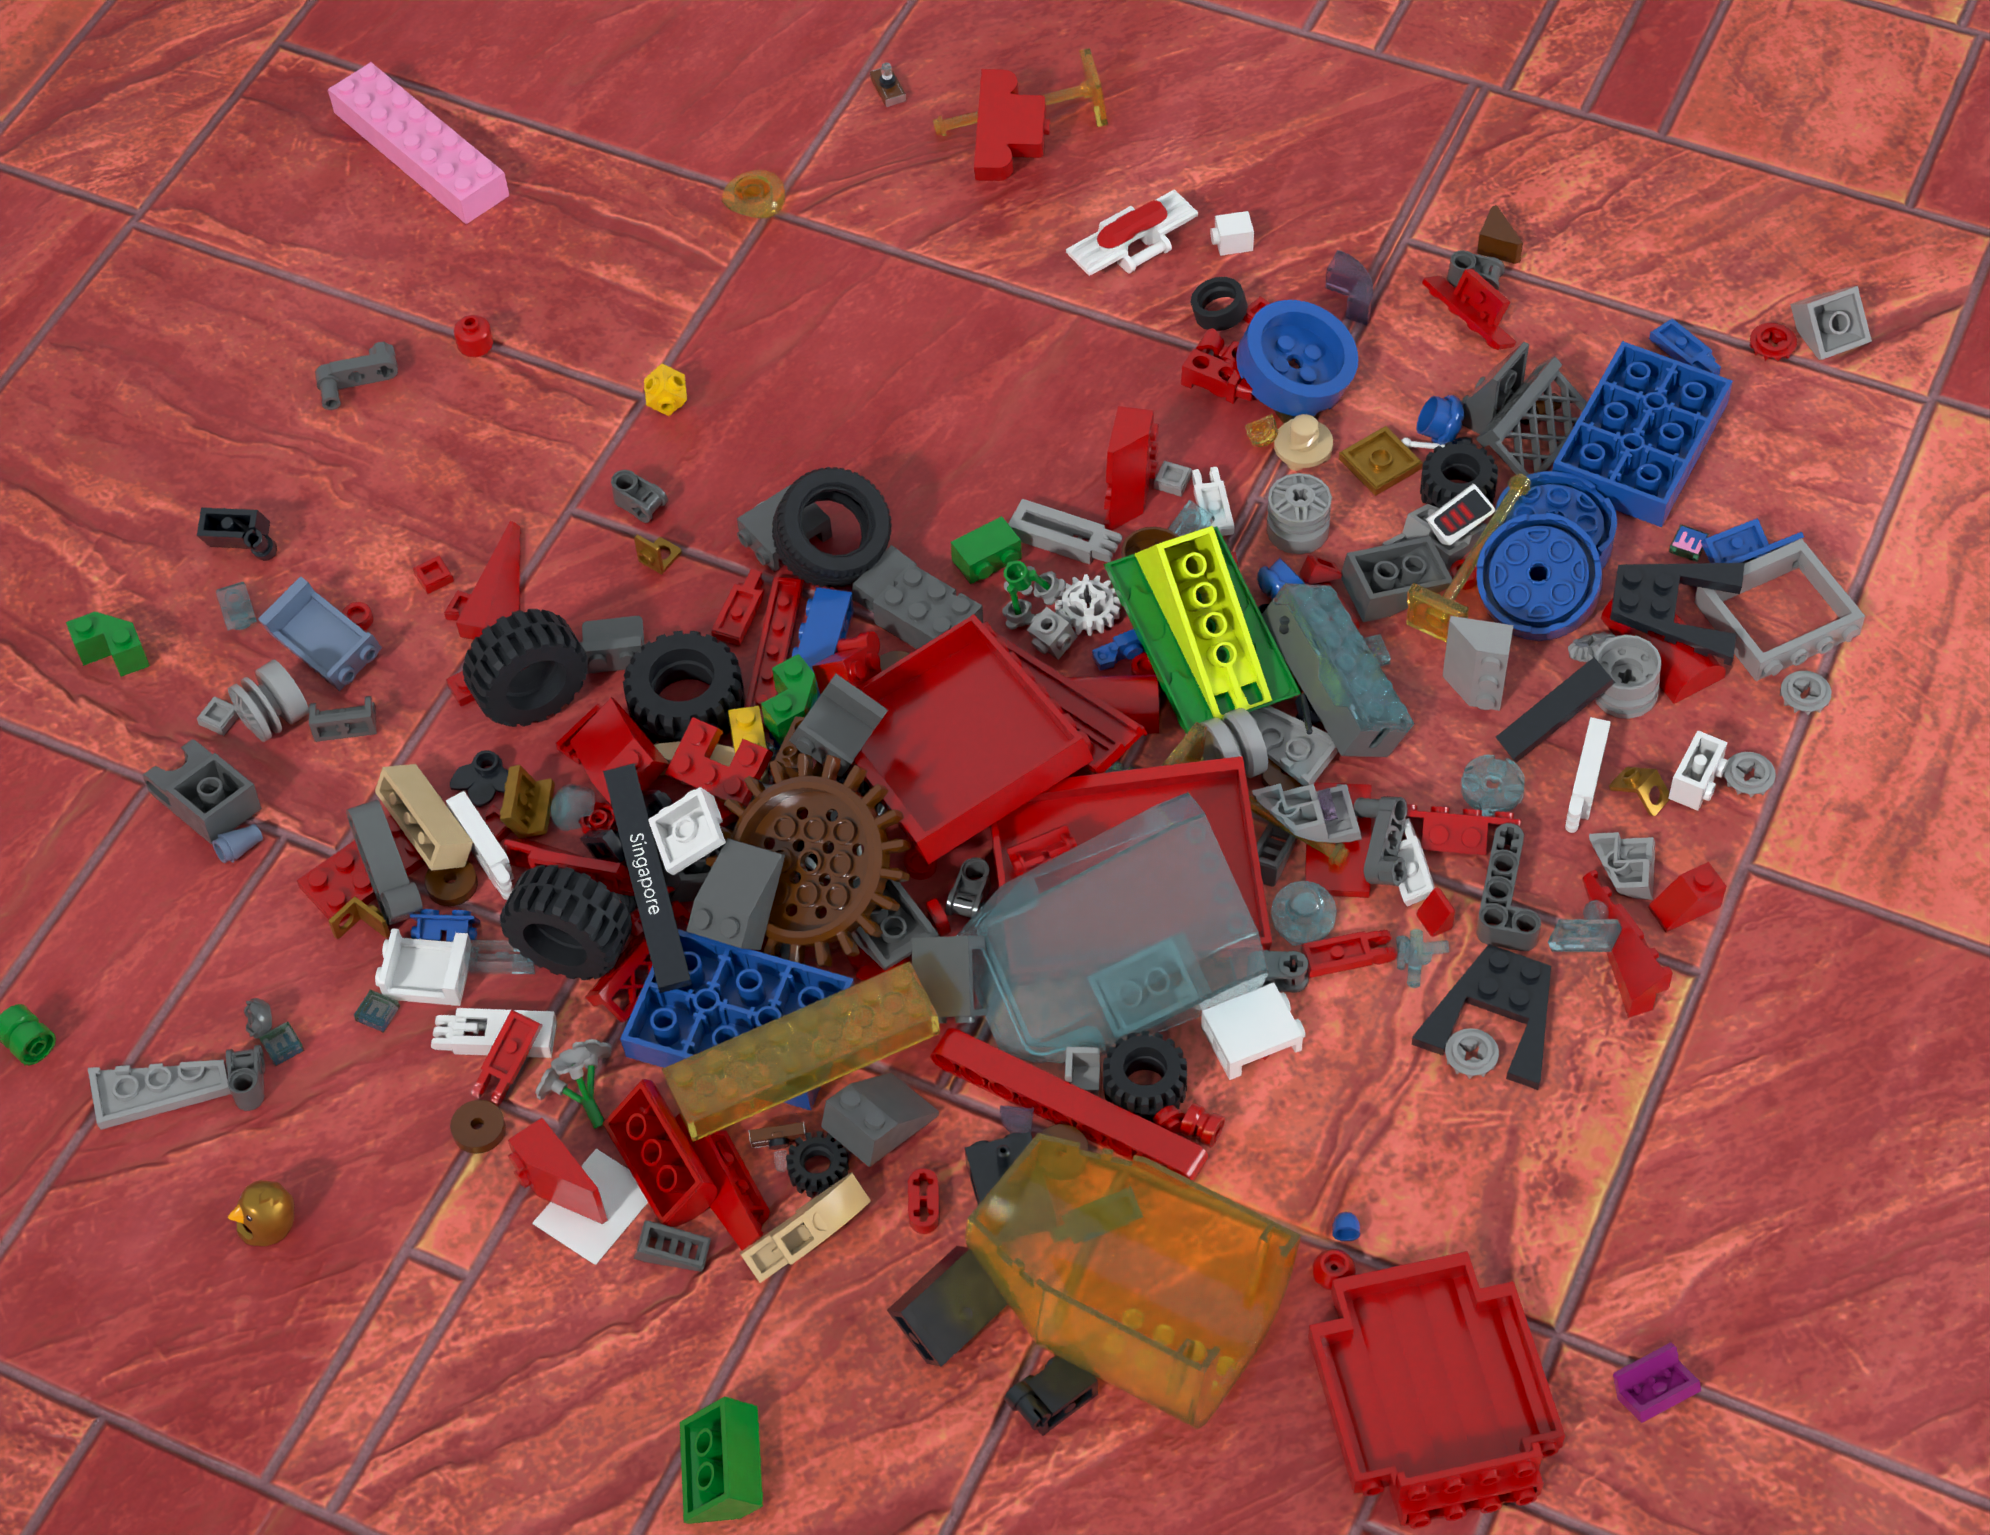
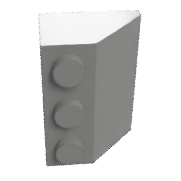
M1450 616L1443 677L1469 706L1478 707L1483 710L1492 709L1500 711L1514 625Z

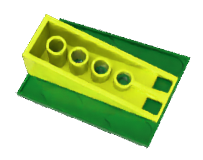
M1210 526L1103 564L1119 601L1126 610L1138 640L1142 643L1162 690L1165 691L1185 734L1197 731V726L1208 719L1215 717L1222 720L1225 713L1232 710L1244 708L1251 712L1301 694L1217 526Z

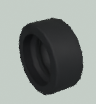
M1215 277L1203 282L1192 293L1190 301L1197 324L1206 330L1213 328L1216 331H1224L1234 327L1242 321L1248 308L1241 284L1235 279L1228 277ZM1222 297L1234 299L1224 309L1218 311L1204 309L1207 304L1215 299Z

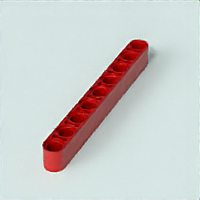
M948 1028L930 1055L933 1063L944 1071L1056 1125L1065 1124L1073 1126L1080 1130L1087 1140L1180 1185L1192 1186L1208 1159V1153L1198 1144L958 1029Z

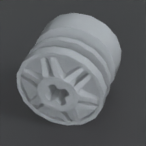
M1295 473L1280 478L1270 488L1266 531L1269 540L1278 549L1292 554L1311 553L1322 547L1328 539L1332 496L1329 487L1321 479L1310 474Z
M1632 635L1613 637L1603 643L1596 652L1595 658L1616 683L1595 699L1596 704L1605 713L1617 718L1630 719L1644 715L1653 708L1658 700L1661 658L1658 650L1650 641Z
M275 659L255 670L259 683L258 686L248 677H244L241 679L242 687L237 683L228 687L229 696L239 718L262 742L272 738L270 729L274 733L282 731V725L278 716H281L289 724H293L309 714V707L299 687L286 669Z

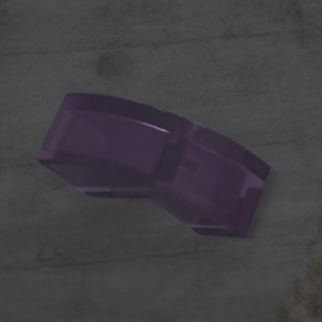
M1337 250L1326 271L1325 289L1349 296L1347 299L1346 319L1368 325L1371 317L1373 297L1371 277L1358 260L1345 252Z

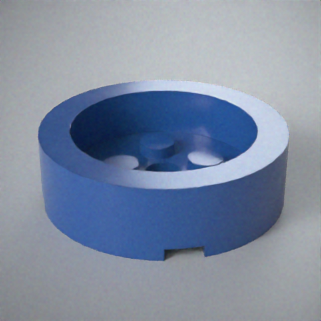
M1282 300L1266 305L1255 314L1239 342L1236 362L1241 379H1246L1253 389L1251 393L1263 404L1273 410L1291 416L1301 414L1315 416L1320 411L1330 410L1342 398L1356 374L1358 351L1349 330L1333 314L1309 302ZM1295 359V363L1298 364L1299 368L1291 367L1288 361Z
M1544 471L1526 475L1524 480L1513 486L1510 484L1500 495L1495 508L1491 534L1505 522L1520 515L1557 514L1575 522L1590 536L1599 553L1602 570L1604 569L1612 552L1617 528V516L1610 499H1605L1596 490L1595 484L1574 474ZM1538 566L1532 569L1530 577L1534 581H1542L1546 579L1548 571L1546 568Z
M1524 514L1510 519L1490 535L1483 545L1477 561V586L1486 611L1495 623L1514 625L1512 635L1519 638L1545 641L1560 638L1573 632L1591 616L1601 596L1603 586L1602 567L1594 542L1579 525L1557 514ZM1538 566L1546 568L1548 571L1546 579L1542 581L1532 580L1530 577L1532 569Z

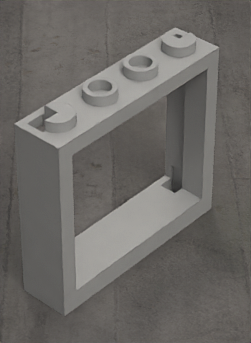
M1799 539L1745 563L1740 594L1799 568L1840 618L1836 621L1763 653L1723 603V601L1739 594L1701 587L1697 588L1694 603L1715 630L1736 634L1734 654L1755 681L1771 674L1775 676L1782 669L1791 665H1800L1807 658L1818 653L1824 654L1842 642H1851L1853 637L1861 633L1865 615L1803 539Z

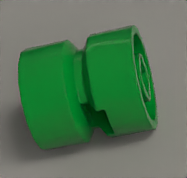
M13 1005L0 1014V1042L7 1049H10V1052L21 1063L29 1066L36 1064L51 1052L56 1042L55 1034L45 1024L39 1023L38 1018L25 1005Z

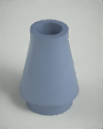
M252 824L245 828L219 834L218 839L214 840L212 844L218 858L223 863L228 861L234 863L254 845L263 841V836L257 825Z

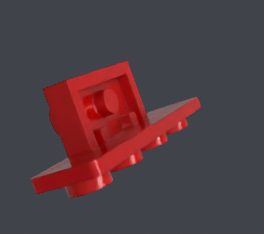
M1465 269L1456 288L1442 276L1425 277L1422 284L1429 289V293L1445 303L1451 313L1463 319L1470 330L1480 334L1486 340L1488 346L1496 350L1513 348L1516 341L1498 326L1510 301L1474 269Z
M1407 804L1406 818L1423 819L1421 841L1423 851L1485 856L1488 825L1500 826L1505 823H1512L1519 827L1521 826V819H1514V813L1495 812V817L1482 816V810L1463 809L1462 814H1449L1450 808L1431 806L1430 812L1417 811L1418 805Z

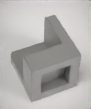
M1066 1047L1065 1081L1098 1097L1100 1049L1094 1047Z

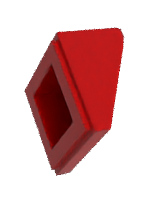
M1310 554L1301 568L1300 576L1305 584L1310 585L1341 579L1342 573L1334 562Z
M1436 887L1419 907L1416 914L1429 935L1435 937L1452 929L1455 909L1442 890Z

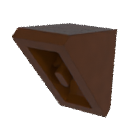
M1497 205L1492 206L1479 234L1477 254L1513 264L1520 263L1523 242Z

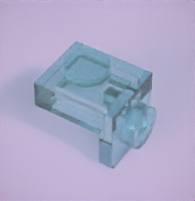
M244 582L216 590V596L227 630H242L249 627L251 623L257 622Z

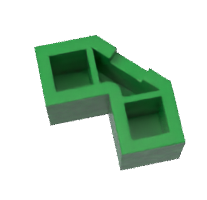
M92 612L66 622L83 666L111 655L121 677L150 666L132 622L99 612Z
M800 654L772 668L775 690L778 692V695L761 703L764 724L780 746L794 718L806 717L818 698L815 674Z

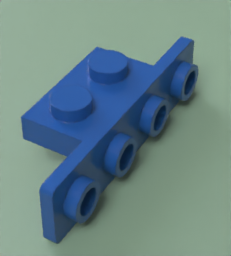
M1757 518L1702 540L1701 544L1710 563H1746L1799 539H1803L1804 535L1803 532L1769 544Z

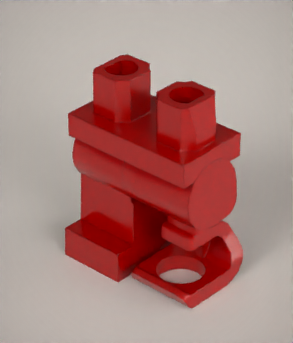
M1213 328L1208 329L1196 349L1192 350L1182 365L1181 385L1188 388L1197 385L1209 390L1218 397H1226V401L1234 404L1238 397L1252 401L1254 395L1251 393L1253 389L1245 378L1241 379L1237 368L1236 353L1239 342L1233 341L1230 346H1224L1225 342L1217 331ZM1211 349L1214 351L1213 356L1208 354Z

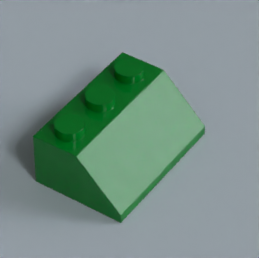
M724 1396L680 1421L684 1523L694 1524L741 1519L763 1507L758 1406Z

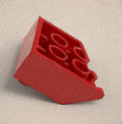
M1118 406L1107 451L1106 483L1108 484L1104 502V509L1107 512L1103 522L1105 529L1113 531L1142 515L1144 512L1151 479H1156L1158 472V462H1155L1158 454V443L1154 441L1157 440L1159 424L1154 423L1153 410Z

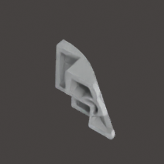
M1426 504L1409 513L1403 532L1383 542L1382 546L1430 536L1448 570L1455 561L1462 559L1488 533L1490 526L1481 523L1480 526L1474 527L1449 546L1441 544L1426 518L1440 508Z
M1281 783L1252 790L1254 799L1296 836L1325 843L1362 840L1347 784L1317 792L1314 784L1283 791Z

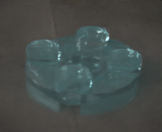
M1495 755L1479 756L1470 761L1464 769L1460 785L1461 794L1472 808L1482 810V816L1490 817L1495 812H1508L1522 801L1525 777L1521 768L1510 759L1505 758V761L1495 759ZM1490 780L1492 783L1499 782L1500 784L1498 788L1492 789L1487 787V781Z

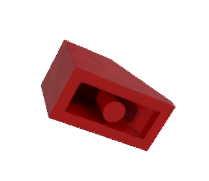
M1707 862L1681 874L1649 904L1648 909L1663 930L1668 932L1720 908L1727 886L1711 864Z

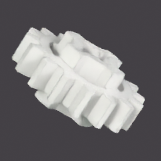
M1086 574L1082 581L1073 577L1072 585L1066 583L1065 589L1061 591L1055 601V612L1060 610L1072 620L1070 625L1076 628L1077 635L1082 630H1087L1088 636H1092L1094 629L1104 633V625L1112 628L1114 626V619H1119L1121 603L1115 589H1111V581L1108 580L1100 583V576L1098 575L1094 580H1089V576Z

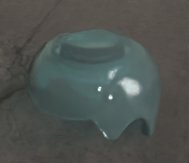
M567 784L556 792L552 800L550 815L553 823L559 830L568 832L569 830L581 828V825L578 823L579 819L583 816H590L594 810V791L586 786Z

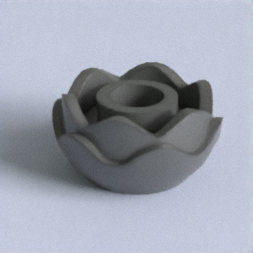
M253 998L250 1001H246L247 1006L244 1009V1014L248 1018L246 1031L250 1033V1037L262 1038L272 1028L270 1005L264 1000Z

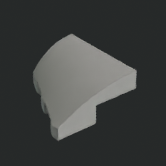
M1619 832L1589 834V840L1616 891L1632 898L1653 900L1654 838L1621 839Z

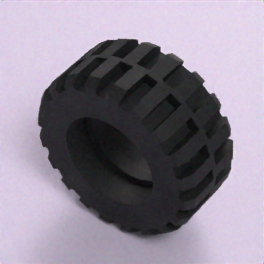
M528 609L527 612L515 611L509 617H500L496 620L497 623L491 627L488 625L482 630L483 634L480 637H475L471 643L472 649H468L465 655V662L463 664L464 681L485 716L498 724L516 727L517 724L528 726L534 721L542 722L547 720V716L553 713L556 715L562 711L561 707L565 704L569 705L574 700V694L576 692L579 693L583 687L582 680H586L588 658L585 650L566 621L560 615L554 614V612L543 609L542 611L539 609Z
M673 631L674 635L666 636L663 634L657 636L656 641L653 643L648 641L641 647V653L636 652L630 659L631 664L625 669V680L623 681L628 712L631 719L652 743L655 744L657 741L659 744L681 742L692 717L719 728L726 735L731 731L728 710L743 708L745 706V695L738 659L734 653L730 652V647L724 642L720 641L718 643L717 638L706 634L705 637L701 636V632L690 631V634H683V631ZM693 679L710 685L702 695L688 701H670L659 696L663 689L680 680Z
M540 865L522 873L500 915L502 932L508 938L509 944L520 951V955L532 960L536 966L550 970L553 974H562L570 979L581 978V980L597 979L611 972L631 934L632 922L628 908L625 903L620 902L619 896L614 891L610 892L606 889V885L600 881H594L591 879V876L585 873H577L574 869L568 867L564 869L559 868L558 865H548L547 867Z

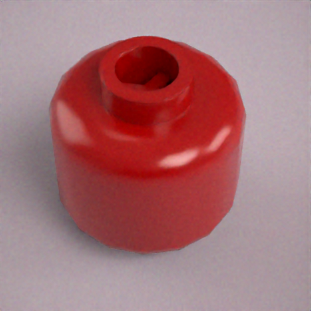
M469 315L461 318L455 324L454 336L457 348L463 355L477 358L490 351L494 341L490 324L485 318L479 315Z

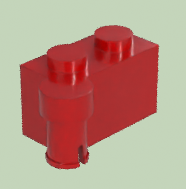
M874 631L859 633L857 637L843 638L837 643L838 652L812 666L820 695L835 674L853 686L858 687L882 672L878 655L880 650L878 635Z

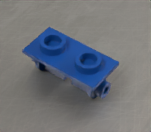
M422 909L420 914H410V918L417 922V926H412L411 928L412 939L441 941L442 930L447 931L446 942H453L455 932L468 933L470 941L477 940V928H472V924H480V920L475 916H471V911L452 910V915H439V910Z

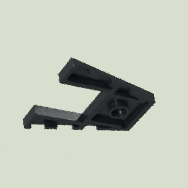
M1745 563L1618 565L1610 620L1646 634L1650 630L1663 635L1664 641L1676 644L1677 641L1694 647L1695 653L1708 657V654H1712L1725 659L1724 664L1731 666L1734 658L1736 634L1674 623L1679 584L1740 594Z
M1488 944L1412 1037V1045L1443 1056L1446 1043L1454 1031L1465 1003L1527 1024L1507 1072L1506 1079L1538 1090L1541 1081L1551 966Z

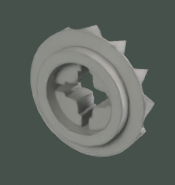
M1602 632L1600 634L1584 635L1580 639H1575L1568 646L1569 657L1580 662H1588L1595 657L1600 646L1615 637V635Z
M1796 671L1789 674L1783 680L1780 690V696L1784 699V706L1790 705L1793 707L1794 713L1800 710L1805 711L1807 715L1813 711L1820 713L1825 706L1829 705L1832 694L1829 683L1822 676L1811 671ZM1810 687V695L1802 699L1801 693Z
M1741 752L1728 759L1723 777L1727 780V787L1736 789L1737 795L1746 793L1751 798L1755 794L1764 795L1769 788H1772L1776 773L1774 766L1766 757L1754 752ZM1754 768V778L1751 777L1745 781L1744 774H1748Z
M1469 1028L1457 1031L1446 1043L1445 1055L1447 1065H1451L1456 1074H1466L1469 1079L1476 1075L1484 1077L1487 1072L1494 1070L1499 1058L1498 1045L1488 1033L1482 1030ZM1479 1046L1478 1059L1472 1057L1470 1060L1465 1061L1466 1051L1471 1052Z

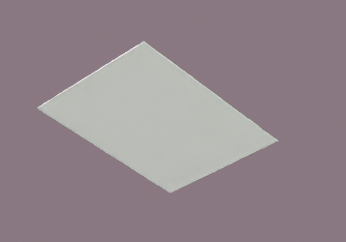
M598 1149L594 1150L581 1167L598 1187L608 1221L600 1224L550 1202L532 1223L594 1265L599 1262L648 1203L630 1170Z

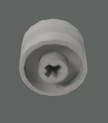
M1238 708L1225 713L1222 720L1214 717L1201 722L1197 726L1198 745L1204 761L1243 756L1245 774L1248 778L1265 773L1268 769L1267 750L1262 734L1251 714L1244 708Z

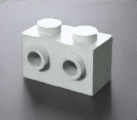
M1697 731L1673 777L1668 799L1697 811L1703 800L1710 801L1716 787V783H1713L1716 776L1722 777L1728 764V760L1724 759L1728 742Z

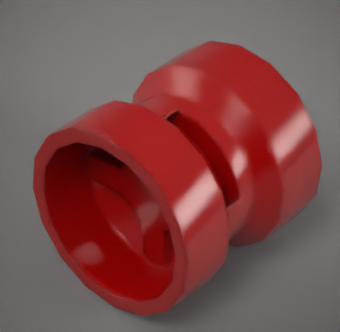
M1193 1103L1183 1118L1180 1133L1189 1138L1195 1136L1200 1139L1202 1144L1211 1148L1222 1132L1225 1117L1217 1113L1209 1114L1203 1106Z

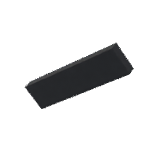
M1593 657L1498 734L1496 739L1517 763L1616 682L1596 658Z

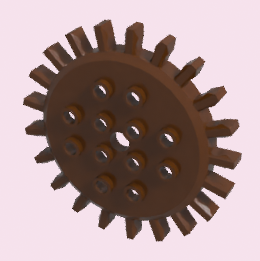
M803 753L798 754V777L789 779L784 764L774 760L770 762L771 773L775 784L765 789L763 783L757 778L751 776L745 778L744 781L755 799L747 808L741 802L727 799L724 805L730 812L736 814L739 820L733 831L726 827L720 828L725 840L727 838L767 850H770L768 847L769 841L774 839L775 846L770 851L785 855L765 932L768 940L762 953L778 957L782 944H790L788 960L804 964L805 948L814 947L818 966L827 968L832 966L829 943L839 940L845 954L855 957L860 953L857 943L851 935L854 930L861 926L871 936L880 937L883 934L880 926L870 918V914L877 904L885 910H899L901 905L893 898L883 895V891L888 879L896 882L909 881L910 874L898 868H889L891 853H902L911 849V844L908 841L897 838L888 841L885 829L897 824L904 816L901 811L895 809L879 816L874 809L875 805L889 792L885 786L876 784L864 797L857 792L866 776L867 770L854 765L842 784L836 781L841 759L827 755L822 775L818 777L813 776L812 756ZM807 808L808 816L802 819L801 813ZM836 810L838 817L832 822L831 814ZM804 841V849L799 852L797 848L798 843ZM833 843L834 850L828 854L827 846ZM863 845L864 852L862 855L858 856L857 848L858 846ZM814 853L818 858V864L814 870L807 871L805 860L807 856ZM718 856L706 858V865L712 867ZM800 873L801 880L795 884L794 876ZM829 875L831 881L825 886L823 883L824 877ZM859 877L860 885L854 888L853 881ZM793 905H796L797 913L791 916L790 909ZM825 907L827 914L824 918H821L820 910Z

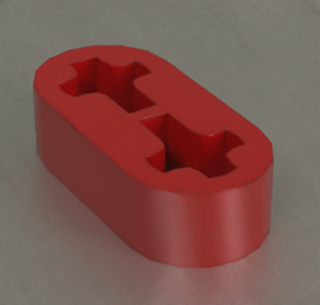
M925 1168L912 1172L908 1179L910 1227L919 1234L933 1232L938 1227L940 1221L938 1178L933 1171ZM920 1181H927V1196L920 1195ZM927 1206V1221L921 1222V1207Z

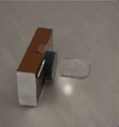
M885 62L881 68L870 71V79L886 107L906 101V94L895 76L890 63Z
M804 1122L748 1130L752 1148L769 1146L771 1150H778L789 1147V1142L795 1141L798 1137H801L802 1140L806 1139ZM787 1151L773 1152L775 1168L779 1172L786 1171Z

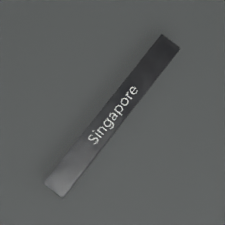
M635 764L603 771L659 993L690 986L692 983L652 829L648 821L649 818Z

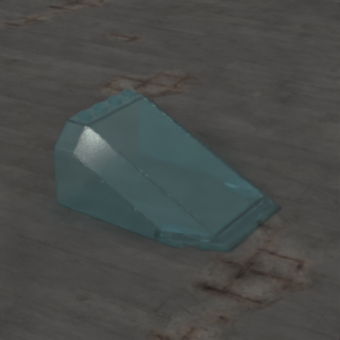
M1188 792L1159 803L1001 885L956 935H985L986 949H972L973 989L981 1008H988V1015H985L998 1048L1021 1060H1029L1036 1063H1065L1066 1047L1099 1048L1100 1056L1107 1054L1110 1047L1115 1048V1042L1118 1039L1127 1040V1034L1134 1032L1136 1036H1141V1031H1149V1036H1153L1156 1032H1163L1202 1016V1010L1261 988L1269 973L1260 936L1205 812Z

